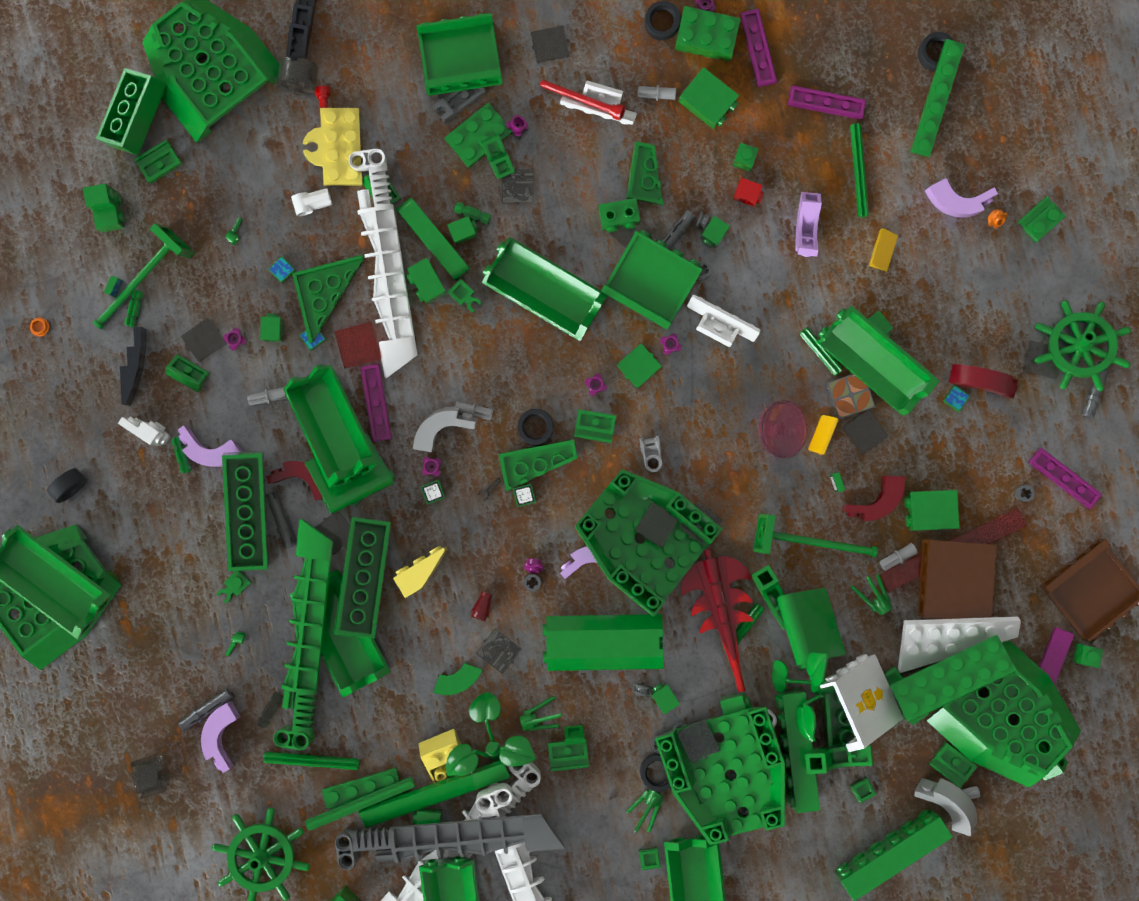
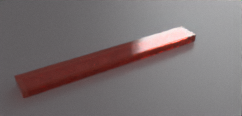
M1016 508L949 541L990 544L1027 525L1019 508ZM922 554L879 574L888 592L920 577Z

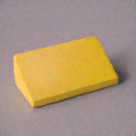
M884 228L880 229L869 267L887 272L897 242V234Z
M826 415L821 416L809 445V451L819 455L825 454L838 423L837 418Z

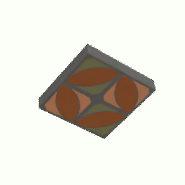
M854 374L826 383L838 419L875 407L869 387Z

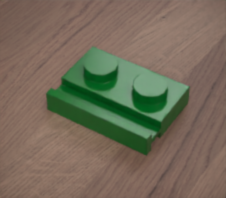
M164 140L134 159L149 184L182 165L168 140Z
M1046 196L1017 223L1021 224L1026 233L1036 243L1065 218L1066 215Z
M578 409L574 437L612 443L616 415Z
M586 738L585 743L566 745L565 740L548 742L551 772L589 767Z
M947 742L943 743L933 756L934 758L928 763L960 789L977 768L974 763Z

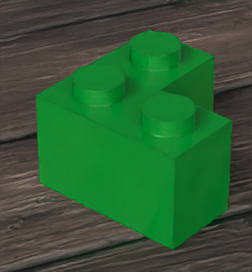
M106 183L83 187L86 207L93 211L96 229L102 233L123 229L125 215L120 208V204H122L120 193Z

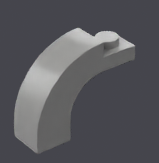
M445 407L436 410L423 421L417 430L413 449L432 452L439 430L447 426L475 429L478 418L473 417L469 413L459 415L460 407Z
M921 778L915 790V797L943 807L951 816L952 830L971 837L977 824V811L967 794L944 779L940 778L939 782L936 783Z

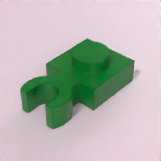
M461 278L447 292L461 306L466 303L468 310L472 313L475 312L471 308L472 303L476 302L478 305H482L478 298L471 297L475 292Z
M235 571L224 582L227 588L219 590L216 595L220 596L222 593H226L227 598L223 602L228 603L231 601L233 593L239 596L252 582L241 571Z

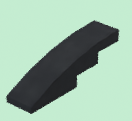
M296 0V3H294L292 23L289 25L285 62L305 65L316 0Z
M133 327L134 346L127 347V366H120L121 404L125 406L132 405L144 368L146 329L143 327Z

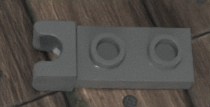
M482 87L452 92L446 98H442L434 104L433 109L435 113L446 111L442 116L444 124H448L459 113L485 95L486 90Z

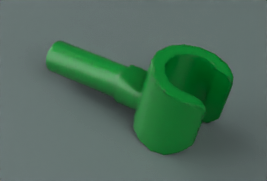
M239 217L232 230L226 234L227 241L232 245H235L239 240V236L235 234L242 221Z
M236 632L232 636V642L225 654L229 657L237 643L243 644L246 636L245 633Z

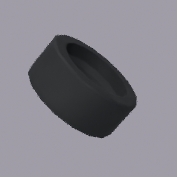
M668 1L653 3L645 14V29L654 39L668 40L678 32L681 23V15L678 8ZM665 10L672 14L674 19L673 26L667 31L656 30L651 23V18L655 12Z
M934 32L921 42L918 48V58L926 69L935 71L938 62L931 60L927 56L926 48L928 44L933 41H939L944 44L946 39L954 41L949 34Z
M530 409L520 416L517 430L520 437L526 443L540 445L551 438L554 424L547 412L541 409ZM540 416L546 421L547 430L542 437L532 438L526 434L524 425L529 417Z
M70 469L57 477L49 485L47 492L56 503L64 502L80 491L86 483V478L78 469Z
M652 753L641 763V779L650 790L656 792L665 791L671 788L668 779L663 783H654L647 776L648 766L654 761H662L660 754Z

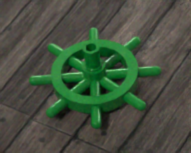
M1063 300L1061 306L1066 317L1060 320L1054 328L1042 323L1035 325L1037 330L1050 335L1048 341L1049 353L1037 356L1034 361L1036 364L1052 360L1057 368L1065 373L1060 383L1061 389L1068 387L1073 376L1077 378L1092 377L1096 389L1103 391L1104 385L1099 375L1106 370L1111 363L1124 368H1129L1131 365L1129 361L1116 356L1118 349L1117 338L1129 334L1131 329L1124 327L1114 331L1111 325L1101 318L1105 308L1104 302H1099L1092 314L1086 312L1073 313L1069 302ZM1078 323L1088 324L1084 334H1082ZM1070 325L1074 337L1061 331ZM1095 327L1098 328L1103 333V335L1096 337V334L1093 332ZM1058 339L1071 345L1059 349ZM1107 341V351L1094 346ZM1074 352L1071 362L1068 363L1063 356ZM1090 353L1098 357H1101L1104 360L1100 364L1095 366V363ZM1082 356L1087 368L1077 367Z
M272 807L267 810L265 823L253 824L246 827L238 814H234L232 820L240 832L234 837L230 846L217 843L212 845L213 851L227 854V866L230 872L218 881V885L223 887L232 880H235L240 886L250 890L247 901H256L257 892H265L274 888L277 889L283 900H289L290 895L282 883L288 877L292 868L303 871L310 869V864L294 860L295 853L292 841L302 836L304 829L298 828L287 835L282 829L272 825L275 809ZM262 833L260 846H258L252 834ZM271 835L275 839H277L278 842L267 848L269 837ZM243 839L246 840L252 851L238 848ZM283 848L285 858L272 856V854ZM237 856L250 860L239 867ZM270 863L284 866L278 876ZM249 869L254 871L252 879L244 874ZM262 869L265 870L270 878L269 881H260Z

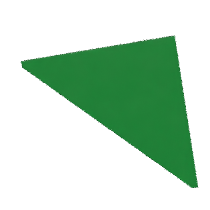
M364 255L292 273L310 344L314 342L318 333L322 330L365 259Z

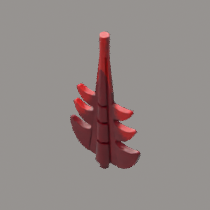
M711 549L704 550L706 560L692 565L684 575L681 582V595L684 596L696 589L703 590L704 595L693 605L691 616H695L701 611H711L712 616L703 622L699 633L702 634L710 629L718 630L734 673L738 692H743L746 689L741 673L735 625L741 622H752L753 619L744 612L733 610V606L740 602L751 603L752 599L742 590L731 588L730 584L738 579L751 580L752 578L747 568L740 561L726 556L713 558Z

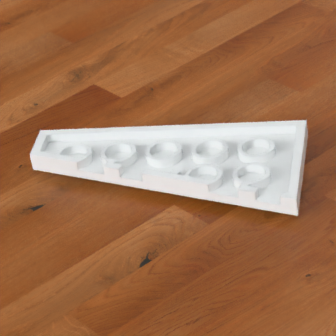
M1019 617L904 620L898 671L902 673L944 660L995 635H998L1001 642L1017 638L1021 620Z

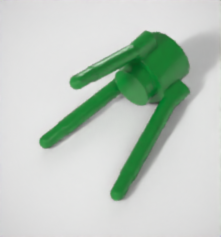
M879 574L876 577L883 595H880L870 576L866 577L876 595V598L873 600L874 604L855 586L851 585V589L870 606L873 612L877 611L879 615H883L893 608Z
M555 696L524 711L525 715L520 716V722L524 731L530 730L531 732L559 727V724L539 725L538 723L562 717V713L537 718L536 714H532L555 700Z
M645 790L627 809L626 812L630 813L646 799L644 803L648 807L634 830L635 833L639 831L651 808H653L654 812L647 832H651L659 808L663 803L662 798L664 796L659 792Z

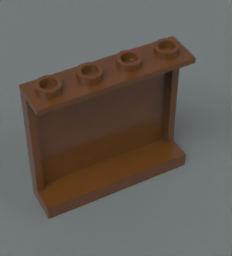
M923 539L917 616L937 619L993 617L994 579L997 576L995 562L998 558L997 545Z
M1098 539L1040 585L1081 639L1087 642H1094L1099 639L1100 633L1105 629L1109 630L1114 627L1119 618L1128 616L1134 606H1139V585L1110 550L1111 544L1107 539Z

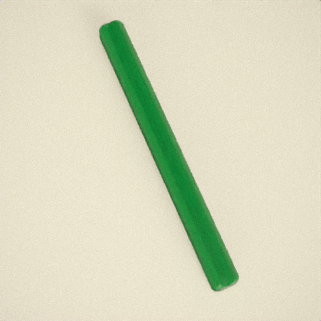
M408 777L306 820V827L309 831L410 790L415 787L412 777Z

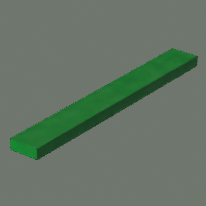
M499 760L476 768L474 772L468 775L453 776L359 810L358 814L365 827L368 828L511 778L507 766Z

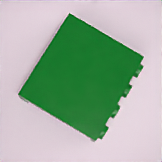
M480 13L470 17L461 16L451 20L442 19L432 23L423 22L416 25L427 96L503 84L491 13Z
M641 229L640 232H634L635 234L601 292L668 330L703 269L698 261L692 258L690 261L683 258L684 253L677 249L671 251L666 248L667 243L660 239L657 241L650 239L651 234Z

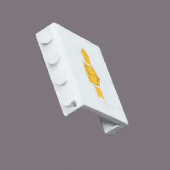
M863 654L856 657L855 661L846 664L847 667L841 668L836 671V674L828 676L826 682L820 686L824 688L833 685L856 736L846 744L849 752L866 748L904 719L875 654L871 656Z

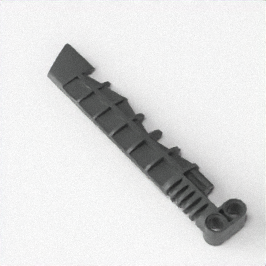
M542 814L390 827L389 830L387 828H383V830L376 828V831L373 829H369V831L363 829L360 832L359 830L346 828L335 839L338 864L343 870H351L360 859V851L376 850L375 859L377 862L395 861V863H401L402 860L416 857L417 861H421L422 854L436 850L439 859H443V849L459 851L460 857H465V852L486 856V854L500 849H504V853L508 854V847L525 842L527 852L564 849L565 846ZM343 837L348 838L349 842H346ZM346 856L351 857L352 861H349Z

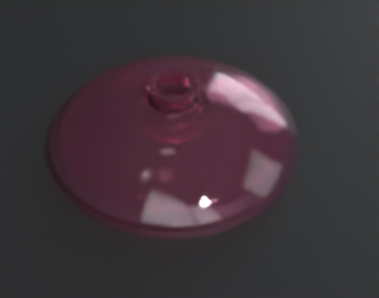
M780 400L771 403L764 410L759 423V435L767 452L777 458H790L796 455L804 446L807 437V422L802 410L795 403Z

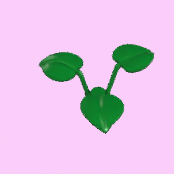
M813 652L808 655L806 670L811 681L788 679L787 665L781 660H776L772 663L771 679L773 687L777 692H784L787 688V683L811 684L812 692L817 694V696L804 702L803 707H798L796 711L798 730L810 741H815L816 716L809 704L819 698H824V694L833 693L835 690L833 685L824 688L820 687L826 682L824 676L829 654Z
M488 692L482 693L471 703L469 708V715L473 721L477 723L485 721L491 742L486 746V752L477 749L472 751L468 744L456 746L452 749L446 761V773L448 776H464L474 772L479 764V758L476 754L482 755L485 758L489 757L493 762L501 760L507 766H522L536 760L529 741L523 736L509 738L505 743V747L500 746L495 741L488 720H496L499 717L501 706L493 694Z

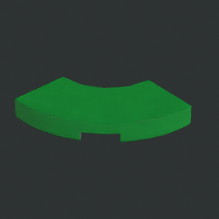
M464 663L462 668L454 674H440L433 693L453 695L463 692L475 683L482 669Z

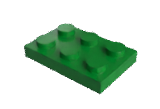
M488 102L444 139L469 169L486 155L481 141L496 134L500 135L501 141H504L513 132L506 127V123Z

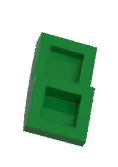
M496 134L481 141L484 152L497 179L515 172L500 135Z

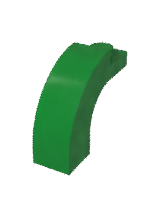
M767 565L752 574V578L769 610L783 631H785L786 628L777 601V597L784 595L776 575L770 566Z
M846 744L825 746L810 750L805 754L807 774H825L832 769L841 767L874 765L872 744L864 749L851 752L848 751Z

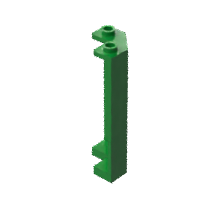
M509 237L505 243L502 241L496 250L499 252L496 260L491 266L488 264L483 271L485 277L482 283L581 341L608 295L513 238Z
M852 305L846 309L842 308L837 313V318L828 327H823L818 333L820 337L816 343L902 416L909 414L919 400L929 396L939 383L935 376Z
M332 364L316 365L308 377H293L288 381L283 390L329 488L346 485L352 482L351 478L359 473L362 475L369 473L379 462Z
M19 525L15 526L12 530L8 529L2 536L3 541L0 547V582L78 640L95 622L93 619L97 614L105 609L111 594Z
M337 569L330 572L321 657L343 698L391 673L374 639L334 635L342 576Z
M650 614L546 616V624H543V636H546L547 651H543V663H547V671L663 669L662 614H656L654 617Z
M696 835V838L688 839L676 837L664 842L671 901H726L719 843L710 845L703 835Z
M459 855L452 858L430 859L425 864L419 866L424 901H479L474 859L460 857Z

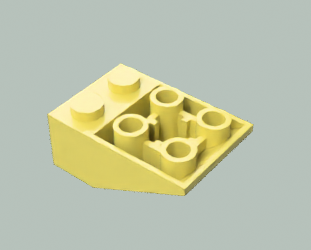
M440 545L429 552V557L421 556L413 561L414 566L409 568L407 565L396 571L397 576L393 579L405 598L427 585L447 552V547L442 548Z
M455 729L418 743L420 757L433 783L453 777L448 776L446 773V761L452 749L461 745Z

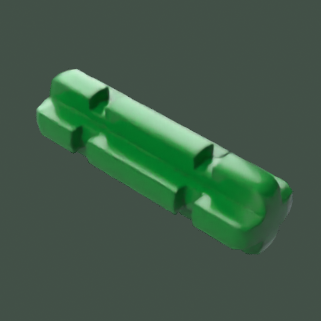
M461 202L456 203L454 207L455 213L460 215L463 213V216H469L470 219L476 221L481 220L480 222L486 225L489 223L491 214L481 213V210L469 205L466 207Z
M134 290L131 294L132 300H130L127 310L128 317L125 318L124 322L126 326H136V317L139 315L141 306L140 300H142L144 294L142 291Z
M179 436L172 438L171 443L175 447L174 452L177 462L180 464V472L185 474L192 471L191 465L188 463V456L182 451L185 448L182 445L183 442Z

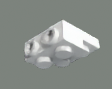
M131 416L129 418L122 417L118 422L119 425L149 445H165L170 438L169 433L164 431L166 427L158 422H144Z

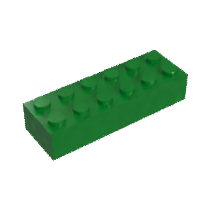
M264 452L223 453L222 468L228 571L266 570L269 566Z
M357 517L350 519L334 635L375 639L391 522Z
M995 635L889 686L909 723L1009 676L1017 670L998 635Z
M801 688L786 689L782 693L777 692L775 704L780 711V715H777L778 726H781L782 729L779 739L785 752L782 755L787 769L785 784L789 788V792H786L787 803L790 804V807L796 813L820 811L816 774H807L805 754L813 750L812 741L806 739L800 733L796 724V711L798 707H803V703L807 701L806 692Z
M931 809L923 810L913 821H906L902 824V828L889 832L884 840L872 843L869 846L870 849L864 853H857L854 855L853 860L848 863L844 862L837 867L834 873L853 901L864 896L953 837L942 819Z

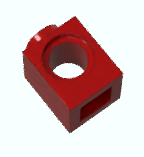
M741 178L733 200L754 207L757 202L760 203L764 192L761 189L763 185Z

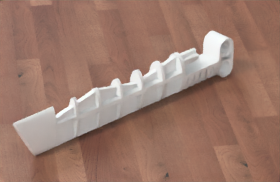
M370 149L353 152L349 156V164L355 171L369 170L374 207H371L369 189L357 191L360 210L357 212L361 216L366 228L365 232H361V236H369L375 251L374 253L365 254V257L376 256L375 275L368 276V279H374L372 301H374L381 318L375 320V322L383 323L389 338L387 341L379 342L384 377L388 378L417 356V348L394 205L390 204L392 197H389V193H391V190H388L390 183L387 182L389 176L385 173L388 171L387 159L382 150ZM374 155H382V161L380 163H373L372 158ZM355 158H363L361 166L353 164Z
M532 762L521 767L509 766L510 771L516 778L510 784L512 788V801L507 806L499 808L502 817H506V813H511V808H516V803L521 802L520 798L526 797L525 793L530 792L540 783L541 772ZM529 773H535L537 775V779L529 780L527 778V775ZM499 783L491 784L489 787L495 786ZM504 791L500 797L504 798L509 794ZM482 798L480 802L482 804H488L490 800L487 798ZM476 801L470 812L467 810L462 811L466 817L465 820L485 819L477 809ZM443 849V859L460 855L459 851ZM436 850L423 857L421 861H417L418 864L410 877L406 875L402 877L406 884L398 897L389 891L381 901H424L419 866L425 864L427 860L439 859ZM465 852V857L470 858L473 853Z
M500 783L481 790L477 794L476 807L482 817H485V819L502 817L499 808L507 806L512 801L511 786L507 783ZM502 791H505L509 795L507 797L502 798L498 794ZM482 798H487L490 800V802L488 804H482L480 800ZM525 842L508 847V854L504 853V849L494 851L513 901H552L551 897L544 898L536 886L545 879L543 876L533 878L531 864L537 858L536 856H530V853L526 850Z

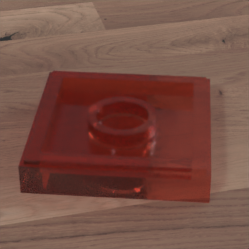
M372 322L334 331L345 369L381 359Z

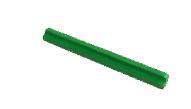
M860 123L851 124L850 131L858 217L863 218L869 216L862 128Z
M265 752L263 758L264 763L358 770L360 763L359 759L277 752Z

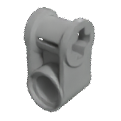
M659 435L649 439L639 438L646 471L649 473L658 472L662 466ZM650 459H655L658 462L656 469L649 468L648 461Z

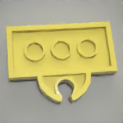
M320 108L321 127L314 128L308 132L303 140L304 145L310 142L316 143L318 149L315 152H310L307 149L303 150L305 157L315 166L323 167V186H362V171H355L349 164V156L353 152L361 151L359 108ZM361 157L354 159L353 164L355 166H361Z

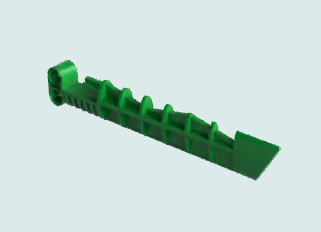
M303 519L299 520L296 556L305 558L300 575L293 576L294 579H298L293 597H291L294 619H289V623L295 624L296 641L286 642L287 645L296 648L291 663H284V667L289 669L284 684H282V689H284L282 708L294 709L293 726L282 727L273 737L277 746L296 750L306 749L315 739L311 723H314L312 716L315 715V712H313L315 705L313 703L316 701L314 695L317 694L333 547V541ZM282 732L287 734L288 740L283 738ZM301 735L306 738V743L301 741Z

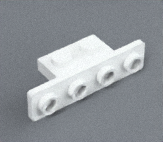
M586 81L583 95L609 105L620 104L623 94L621 90ZM562 96L560 104L565 105L567 108H576L588 114L593 113L605 119H613L610 113ZM625 110V114L620 122L633 125L637 113Z
M692 295L687 305L691 310L703 315L696 330L728 347H731L737 334L754 342L761 331L753 324L741 320L736 315H732L722 310L719 306H715L696 295Z

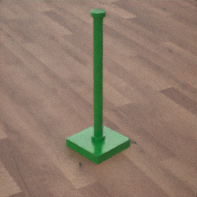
M156 223L152 225L150 230L163 241V247L104 313L93 321L97 328L102 329L104 327L103 324L170 250L177 256L190 259L195 254L169 227Z
M769 514L758 515L753 547L754 552L770 554L772 539L867 554L873 558L878 553L877 546L866 547L775 532L776 516Z

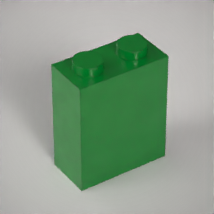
M703 67L681 94L678 102L714 130L717 125L721 127L726 121L727 117L725 115L728 111L733 112L738 106L737 100L739 95Z
M957 490L907 492V496L904 497V505L908 509V515L905 516V524L909 530L959 529Z

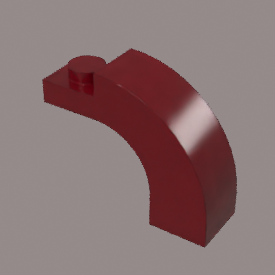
M953 364L949 383L959 387L985 390L1014 399L1018 380L1014 379L1011 375L990 369Z
M304 462L282 463L284 471H282V468L271 471V475L266 476L268 484H274L292 477H299L309 484L314 500H322V495Z
M882 476L881 492L873 503L864 506L842 505V512L848 513L847 516L859 517V513H861V521H873L885 517L899 504L904 493L905 477Z

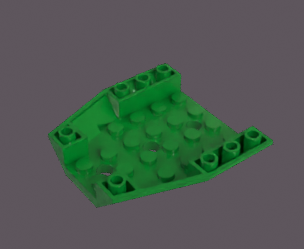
M208 0L181 1L151 25L142 42L154 77L167 85L162 96L163 101L196 143L212 132L209 128L268 81L273 85L287 74L250 27ZM177 25H184L183 32L175 33ZM202 54L208 56L205 63L198 62V58ZM225 84L231 85V90L228 93L221 91L222 86Z
M623 469L575 525L576 530L607 579L653 617L661 609L667 597L702 552L722 530L718 524L679 492ZM605 510H612L614 512V518H607L605 516ZM635 534H641L644 542L641 544L637 543L634 538ZM668 558L673 561V568L665 566V559Z
M77 524L36 537L37 540L72 566H74L75 562L79 561L82 564L80 572L111 594L107 606L109 605L122 584L112 570H106L86 544L85 541L88 538ZM0 582V629L20 656L39 670L44 669L85 638L105 611L104 609L93 619L95 621L93 625L77 640ZM14 608L20 612L18 619H14L11 615Z
M1010 640L1002 642L1017 671L985 686L988 689L987 697L981 698L977 690L936 709L926 721L971 762L1030 788L1048 775L1075 744L1081 729L1049 675ZM1011 714L1018 716L1019 720L1015 725H1011L1008 721V717ZM1042 741H1046L1049 745V749L1046 752L1039 750V744Z
M749 707L675 728L655 738L673 795L710 845L729 841L732 835L765 827V830L768 831L785 826V761L767 707ZM701 729H703V733H704L705 730H706V733H707L706 735L702 734V737H703L702 740H701ZM714 733H722L724 740L722 742L716 741ZM685 736H690V737H686V742H687V738H690V739H691V742H692V738H699V739H693V740H698V741H693V743L685 744ZM710 739L712 740L706 753L694 752V754L700 755L702 758L697 760L687 753L686 749L702 748V742L704 745ZM715 744L716 746L711 750L710 747ZM729 769L734 770L737 775L736 778H728L726 771ZM740 807H746L749 811V814L747 816H742L739 813L738 809Z

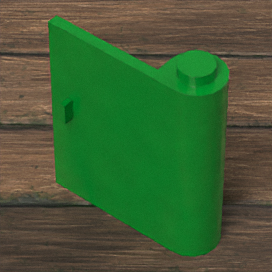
M367 433L365 435L379 463L369 473L365 475L359 473L352 477V482L346 485L329 488L316 458L304 462L330 514L394 484L395 476L392 470L387 469Z
M826 588L795 592L777 597L797 666L805 669L807 657L813 652L829 654L828 659L846 655Z

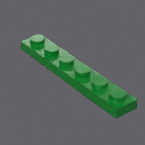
M946 39L910 150L911 153L930 157L965 47L963 43Z

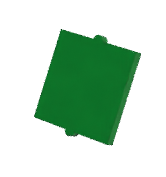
M642 343L616 365L625 375V379H629L636 388H639L662 367L653 357V353H650Z

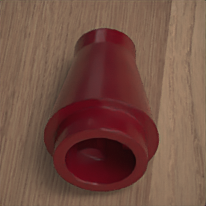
M481 592L480 597L471 610V617L486 622L490 613L491 594Z

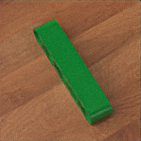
M411 197L396 208L401 217L454 280H457L470 269Z

